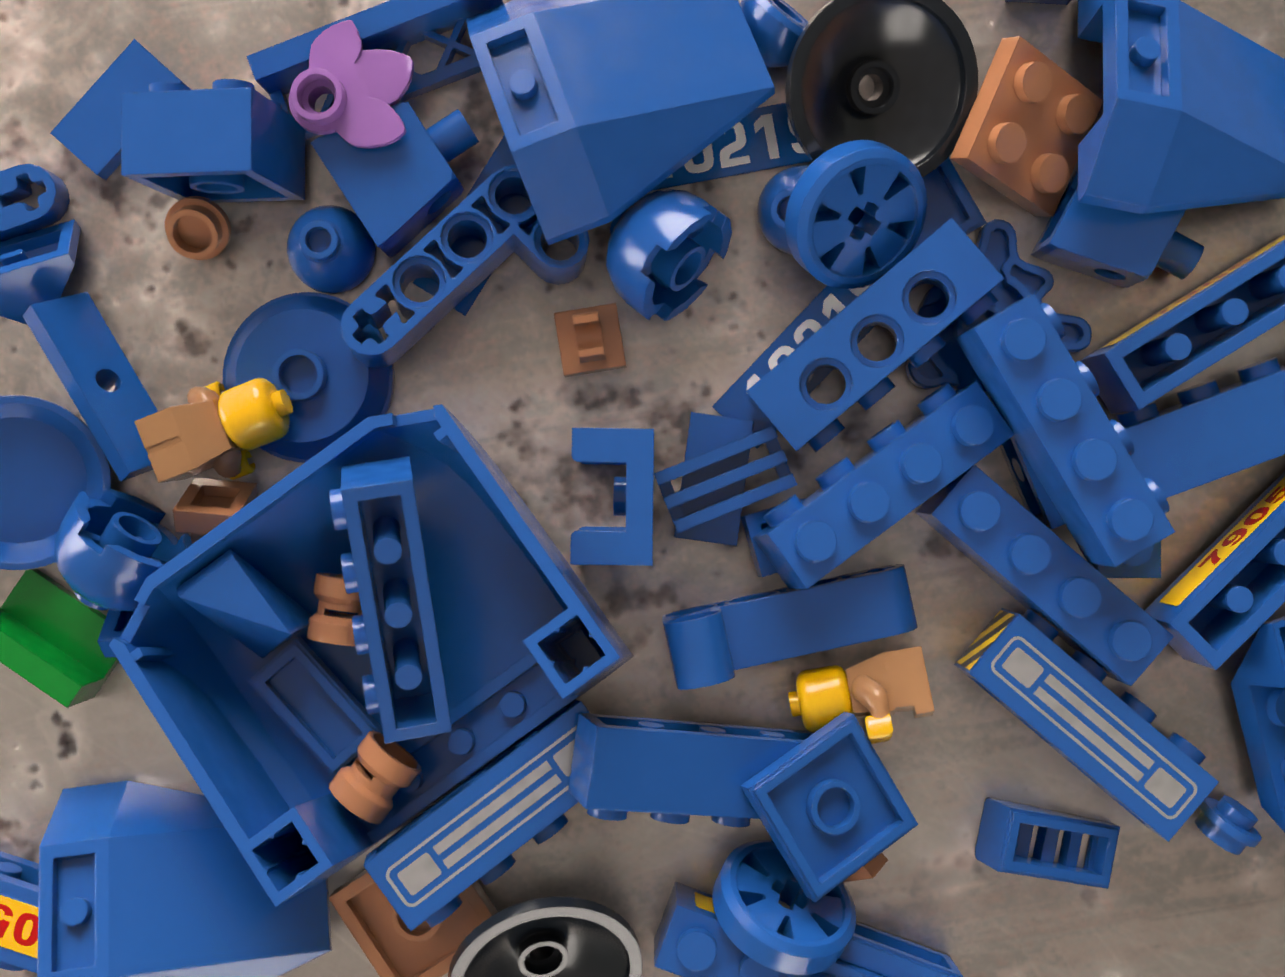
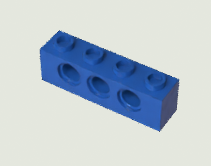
M951 218L746 392L795 451H799L808 443L816 453L845 429L837 418L858 402L867 411L896 387L888 376L909 360L917 369L943 348L947 343L939 334L955 320L960 318L968 327L995 305L999 300L992 294L991 290L1004 277ZM922 284L936 286L945 297L943 313L933 318H924L917 315L909 304V293L915 287ZM872 326H881L889 330L895 339L894 353L882 361H871L865 358L860 353L857 345L858 337L865 329ZM829 367L838 370L846 382V388L841 398L830 404L816 402L808 392V381L811 375L820 368Z

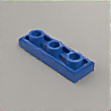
M88 292L30 305L22 315L119 480L124 481L153 470L134 421L156 413L158 410Z

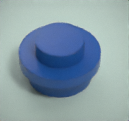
M1223 795L1218 801L1207 796L1200 804L1199 809L1201 813L1194 821L1196 826L1203 834L1224 850L1240 855L1247 846L1255 848L1262 840L1259 832L1253 827L1258 821L1257 817L1235 799Z

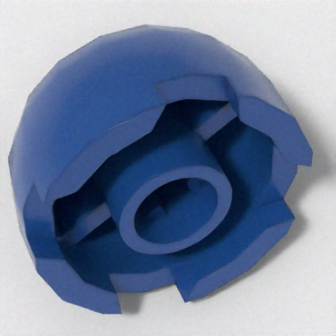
M658 190L642 197L616 217L610 226L611 236L608 241L606 267L615 291L629 306L646 319L650 320L652 315L656 314L664 321L671 320L686 310L708 286V284L697 278L706 269L713 254L716 253L724 259L732 235L730 219L702 198L685 190Z
M105 489L99 499L89 498L86 492L82 491L79 492L66 513L55 538V560L62 577L72 590L75 591L76 597L85 605L96 610L135 611L139 603L134 599L146 577L193 544L191 536L185 533L178 540L171 531L160 524L166 513L136 496L113 489Z

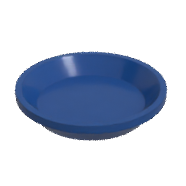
M315 292L284 295L265 303L252 312L232 337L223 365V385L225 389L228 390L255 378H264L270 381L277 390H285L293 406V413L289 414L290 424L288 433L279 440L259 447L267 453L288 461L305 463L367 417L387 414L394 392V364L383 368H372L356 360L342 338L340 328L342 315L350 305L347 301ZM371 324L366 325L362 329L366 340L372 338L378 344L385 341L381 331L374 328Z
M25 395L0 396V569L27 570L47 566L56 562L54 541L66 513L79 492L85 491L89 498L99 499L105 489H111V473L108 459L89 427L69 410L37 397Z

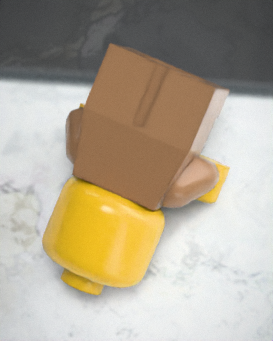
M255 378L228 390L225 389L221 382L216 381L204 387L190 389L187 394L188 404L168 407L134 421L148 453L158 483L185 480L211 468H214L218 475L224 478L236 480L253 473L256 469L255 463L249 464L247 460L252 457L248 450H253L279 440L288 433L290 424L289 414L293 413V406L285 390H277L270 381L264 378Z
M921 646L880 653L846 669V672L839 665L803 670L796 677L797 691L788 692L792 717L802 716L803 724L809 732L815 733L841 713L848 712L853 713L855 717H865L867 736L871 744L887 742L892 738L893 726L891 716L895 712L913 711L914 719L933 716L935 712Z

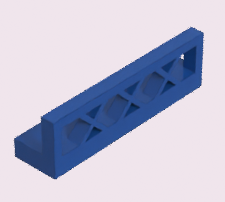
M389 0L246 57L257 83L269 94L271 100L279 102L282 105V109L292 115L286 94L290 92L295 78L301 72L309 69L312 43L325 29L332 25L352 20L359 31L363 50H392L407 55L412 45L424 40L445 48L435 70L422 75L413 72L409 88L398 103L405 102L482 72L474 49L460 43L467 29L466 18L504 3L503 0ZM453 30L450 38L441 35L442 33ZM455 54L465 57L452 63ZM327 95L320 112L327 111L333 105L334 95ZM305 129V140L319 135Z

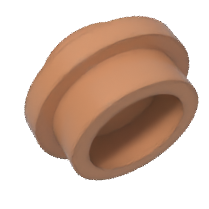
M188 196L180 199L169 209L165 218V232L170 245L180 255L190 259L208 260L218 256L227 247L231 238V225L228 216L218 204L205 197Z

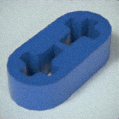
M33 164L17 165L0 171V241L37 231L61 220L67 212L70 202L68 188L63 180L54 173ZM32 183L46 188V192L38 196V208L23 202L14 203L32 195Z

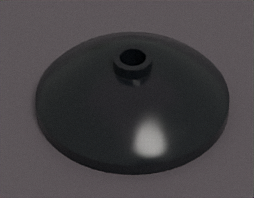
M831 0L811 18L800 34L792 51L785 87L788 118L798 143L812 162L829 149L842 143L855 140H871L883 143L903 154L917 167L921 176L924 177L939 167L951 155L977 98L978 67L974 47L966 28L956 13L942 0ZM868 75L874 82V91L865 100L859 93V84L862 78Z
M551 896L530 899L509 906L482 922L463 940L456 950L449 967L448 977H641L643 963L638 939L633 929L614 910L590 900L566 896Z

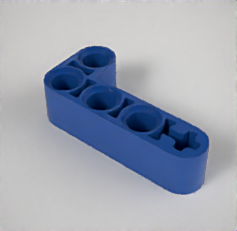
M503 166L491 174L348 306L342 315L340 324L342 338L356 360L365 366L372 368L388 367L409 351L514 252L538 277L547 283L561 285L570 283L578 278L585 267L590 241L588 231L567 238L576 249L574 256L560 261L547 256L542 249V246L547 241L532 204L528 210L519 214L506 213L497 204L502 197L512 193L521 194L529 199L517 166ZM472 235L483 240L486 247L477 256L465 258L458 256L451 250L453 243L462 236ZM416 278H430L438 283V292L428 301L415 302L404 295L406 287ZM390 301H395L402 316L408 320L406 323L401 322L397 312L392 315L388 306ZM368 324H371L376 329L383 327L387 338L380 344L372 338L366 340L362 329Z
M904 564L882 566L821 579L808 589L789 590L788 587L687 608L662 616L675 682L679 690L697 689L729 681L736 676L734 670L891 637L918 628Z

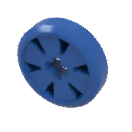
M855 140L829 149L814 160L803 172L789 198L785 216V234L793 257L801 267L817 280L831 287L855 289L875 283L906 257L919 239L927 212V193L923 178L917 167L907 157L880 142ZM856 206L865 212L857 225L848 220L850 213Z
M755 840L734 849L726 858L713 886L712 900L714 912L728 938L754 961L782 973L809 975L828 969L841 957L856 928L855 905L845 883H840L817 902L807 898L773 840ZM779 900L790 906V909L779 904Z

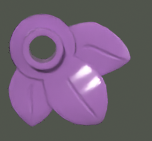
M342 21L325 29L312 43L309 69L301 72L295 78L289 92L290 111L295 120L311 133L327 135L337 132L345 141L356 148L371 149L390 145L402 138L407 131L403 121L391 106L397 104L408 90L414 72V62L410 56L392 50H363L359 31L353 21ZM321 95H334V103L327 111H315V102Z

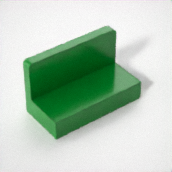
M38 569L26 570L0 607V662L66 708L94 698L119 661L116 657H104L97 642L106 615L82 603L74 593Z

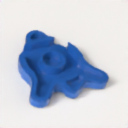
M994 219L986 223L979 231L976 242L978 249L1004 277L991 290L992 294L999 301L968 327L958 318L939 335L947 344L919 368L915 369L909 360L906 361L907 377L918 388L928 390L950 383L952 388L960 389L977 381L985 392L984 386L955 338L1033 293L1041 304L1042 298L1052 289L1054 279L1050 271L1020 259L1017 252L1016 231L1009 222ZM933 286L925 294L918 307L917 315L924 318H933L943 313L945 297L939 288ZM1057 313L1065 330V337L1062 338V341L1069 353H1076L1086 349L1092 339V331L1088 322L1077 316Z

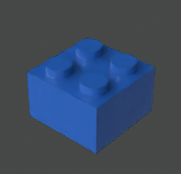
M219 79L213 81L212 89L195 90L174 82H154L149 84V92L121 93V175L177 200L188 196L205 197L215 203L305 200V129L291 114L282 109V105L279 102L269 100L256 91L252 83L247 81Z

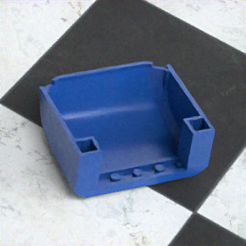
M442 404L434 405L433 409L395 415L389 413L367 417L146 577L134 599L139 604L122 635L120 637H113L109 644V647L275 907L321 883L358 858L633 657L631 651L502 471L470 432ZM410 456L452 732L396 742L417 760L422 771L409 787L399 788L392 798L393 808L380 824H373L350 812L332 795L329 783L334 777L247 682L295 638L301 637L367 710L362 676L373 674L369 654L357 655L356 646L334 645L307 639V626L262 659L179 598L176 588L225 552L232 549L306 609L311 616L317 612L319 600L313 593L316 573L343 574L341 554L351 552L348 529L335 530L330 504L329 490L341 488V466ZM329 610V612H339L358 615V613ZM380 713L371 714L381 725ZM358 755L346 766H351L353 762L357 759Z

